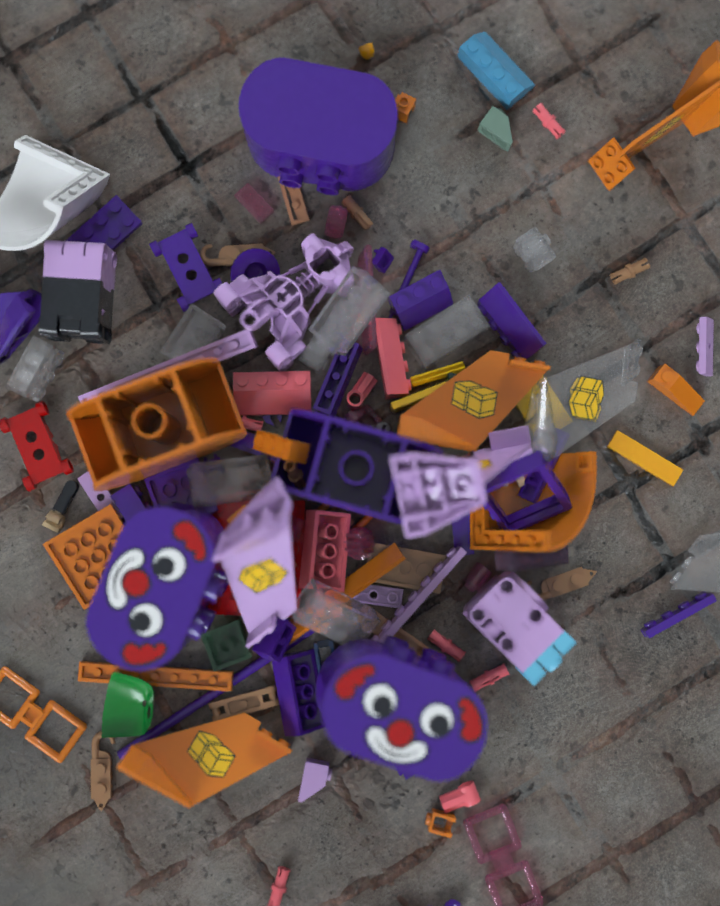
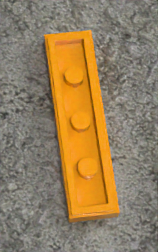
M616 430L607 445L609 449L670 486L676 484L683 472V469L619 430Z

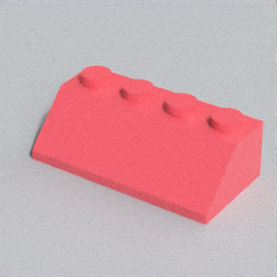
M374 318L373 328L385 398L387 400L408 396L412 387L410 379H406L405 372H409L407 360L403 361L402 354L405 353L404 342H400L399 335H402L401 324H397L396 318Z
M310 371L234 372L233 397L240 416L289 415L290 409L312 412Z
M306 510L299 588L344 592L351 514Z

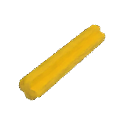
M461 361L411 376V385L415 387L458 374L465 369V365Z

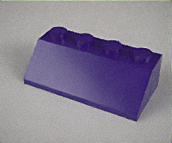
M500 282L478 300V311L482 316L485 315L488 318L489 326L494 331H498L501 335V342L505 346L510 347L513 357L525 358L527 360L547 344Z
M309 649L284 654L280 663L272 661L285 736H303L324 728L323 717L316 699L318 668L315 650Z

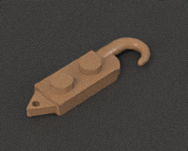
M263 243L225 246L220 250L219 258L209 259L205 255L206 250L212 248V244L205 245L200 251L203 263L208 266H232L239 254L251 248L264 249L272 252L273 256L276 254L275 251L265 247Z
M578 567L547 578L541 583L542 593L537 595L544 601L588 586L589 581L597 571ZM528 581L526 584L529 586L532 582Z
M102 731L96 733L92 739L91 799H94L100 811L104 809L108 800L112 798V757L109 752L100 750ZM109 738L111 743L114 744L115 738Z

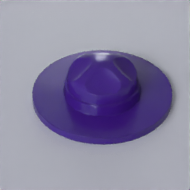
M251 248L245 250L236 257L232 264L230 272L231 282L242 274L248 279L267 275L266 272L269 271L279 276V264L276 258L264 249Z

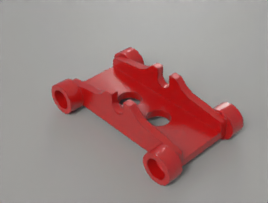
M44 401L36 403L34 408L14 417L0 419L1 431L4 434L11 431L29 473L28 476L22 478L23 484L29 492L37 489V485L61 473L68 475L74 472L71 461L68 458L61 459L58 446L52 439L54 436L44 419V416L50 414ZM29 432H35L37 435V439L32 443L27 440ZM38 449L44 451V457L41 460H37L34 457V453Z

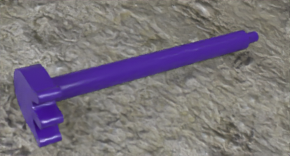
M415 239L412 240L410 247L417 250L399 290L409 285L422 254H427L430 247ZM391 308L389 311L390 315L388 318H392L393 315H395L393 309Z

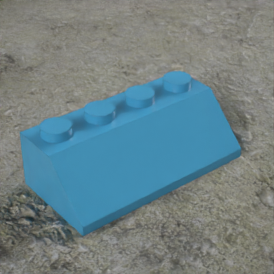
M486 32L474 34L460 46L458 58L507 110L535 87V84Z

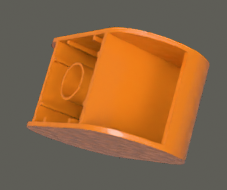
M201 358L175 365L88 398L70 408L66 413L67 418L72 424L91 476L94 491L110 490L146 479L195 458H201L219 451L247 436L220 361L217 358Z

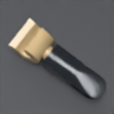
M69 480L65 483L52 508L55 511H49L46 515L47 519L42 524L43 526L57 533L62 530L65 524V516L62 514H66L79 490L77 482Z

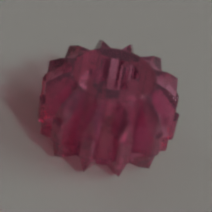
M332 205L329 208L324 231L325 235L335 239L343 237L348 215L347 208L339 205Z
M364 527L350 529L349 533L346 534L347 540L344 541L348 556L356 560L370 558L371 553L374 552L373 546L376 545L374 544L375 536H372V531Z

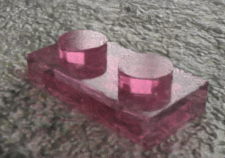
M249 183L234 195L240 204L260 224L274 212V209Z

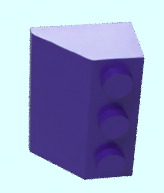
M437 270L386 297L403 331L454 305L449 286L441 270Z

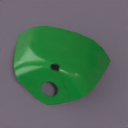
M114 672L111 675L103 710L102 738L141 736L147 732L152 721L154 690L148 682L118 672ZM150 706V718L148 719V709Z

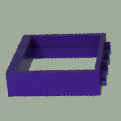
M540 449L513 461L483 484L487 502L483 504L485 510H489L493 520L496 519L500 529L523 530L573 508L567 491ZM539 470L555 495L510 515H506L490 491Z

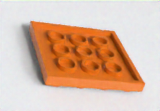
M112 503L43 543V546L84 610L91 604L119 534L125 525Z

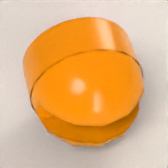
M372 43L364 44L358 48L360 55L364 59L373 57L374 47Z

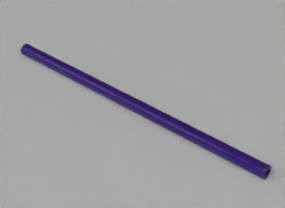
M314 626L288 645L286 651L318 631L317 627ZM259 657L235 673L233 676V686L271 662V660ZM209 690L147 731L144 735L118 750V757L122 760L131 745L156 738L226 691Z

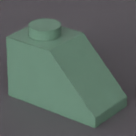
M492 106L480 122L478 132L508 152L513 143L508 116L502 109Z

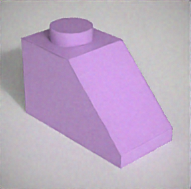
M312 758L306 759L298 802H303L325 787L326 780L330 781L332 769L329 768L330 762Z

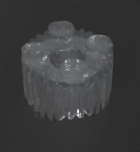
M536 227L515 240L516 244L512 246L516 256H520L526 263L524 267L530 273L538 271L556 258L554 251L549 247V244H551L550 238L547 234H540Z

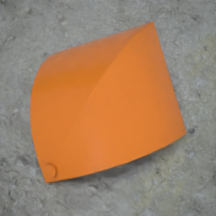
M597 452L560 454L553 471L570 498L573 508L523 530L500 529L496 519L493 520L491 518L489 510H485L483 505L470 511V550L547 552L560 549L570 543L583 528L592 508L597 479ZM516 481L508 483L507 487L501 486L490 491L506 515L534 504L518 496L521 487L519 488ZM547 483L537 502L555 495Z

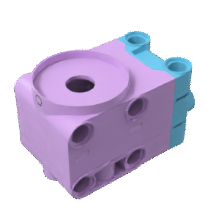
M509 568L501 575L493 576L463 608L462 614L533 686L547 674L544 669L552 672L561 664L563 657L558 652L565 656L576 644V641L546 613L549 608L544 601Z

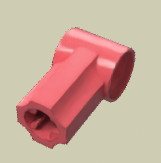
M364 372L353 389L347 394V406L352 410L360 409L378 380L369 373ZM357 396L360 398V402L353 404L350 402V398Z
M474 781L464 782L457 789L439 796L445 814L463 806H474L481 801Z

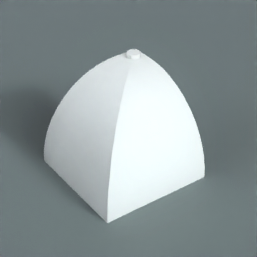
M27 135L15 140L14 148L20 150V154L10 181L0 197V249L8 251L24 250L34 247L89 208L99 198L108 183L110 174Z

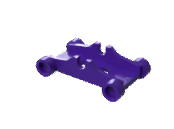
M192 222L185 225L186 229L159 242L155 240L149 243L156 257L163 254L183 293V296L177 298L183 312L190 310V306L193 303L213 294L223 284L220 278L212 280L192 241V239L198 237ZM180 254L188 255L189 258L186 263L178 262ZM190 270L196 271V279L188 280L186 277L187 272Z

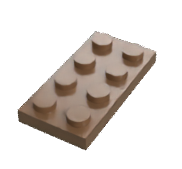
M370 542L367 562L390 545ZM399 547L406 559L375 582L419 590L423 579L427 576L430 577L435 572L433 570L440 561L443 563L446 555ZM442 581L432 591L433 593L440 594Z

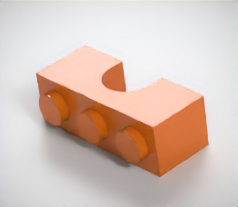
M257 430L253 449L287 461L306 464L311 444L284 438L279 434Z

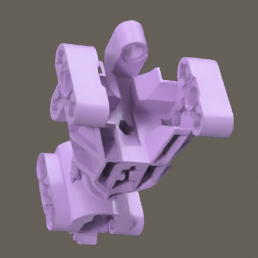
M312 233L301 243L302 253L306 258V261L289 269L288 272L279 276L269 271L266 272L267 275L248 279L242 274L230 284L224 282L214 291L216 299L231 317L238 314L244 306L247 308L241 314L240 321L248 331H255L271 318L270 332L275 337L274 340L276 342L265 351V354L278 371H286L294 363L293 360L307 348L302 340L311 323L309 314L315 305L320 302L324 294L336 292L341 298L353 288L349 257H351L354 249L348 241L335 244L318 238ZM326 259H330L336 266L330 272L324 271L320 275L316 273L318 266ZM306 269L305 273L301 272V276L296 277V281L284 277ZM318 288L320 291L307 312L304 305L305 298L307 296L310 297V293H315V289ZM248 317L256 319L252 325L245 324V321Z

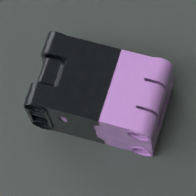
M45 241L39 321L40 336L47 338V340L71 342L73 338L83 339L92 344L111 343L117 255L106 243Z

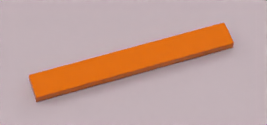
M395 542L345 579L344 592L328 591L302 610V618H291L289 622L296 627V630L289 645L403 562L406 558Z
M79 662L78 681L109 683L111 675L114 672L142 679L155 687L233 691L234 671L168 666H158L148 670H130L113 663Z

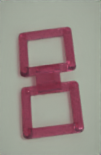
M367 244L358 256L362 348L364 355H369L377 347L375 304L371 302L370 294L374 288L372 247Z
M501 804L464 819L463 825L478 863L484 864L492 860L496 869L495 872L485 876V882L494 905L503 906L494 881L523 870L534 899L519 906H542L544 901L529 862L522 860L514 864L510 854L519 850L522 844L507 806ZM501 813L512 843L483 854L472 825Z

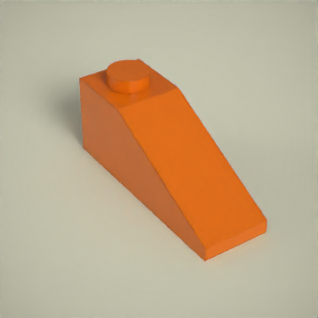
M665 363L659 366L647 381L692 416L695 415L705 401L680 374Z

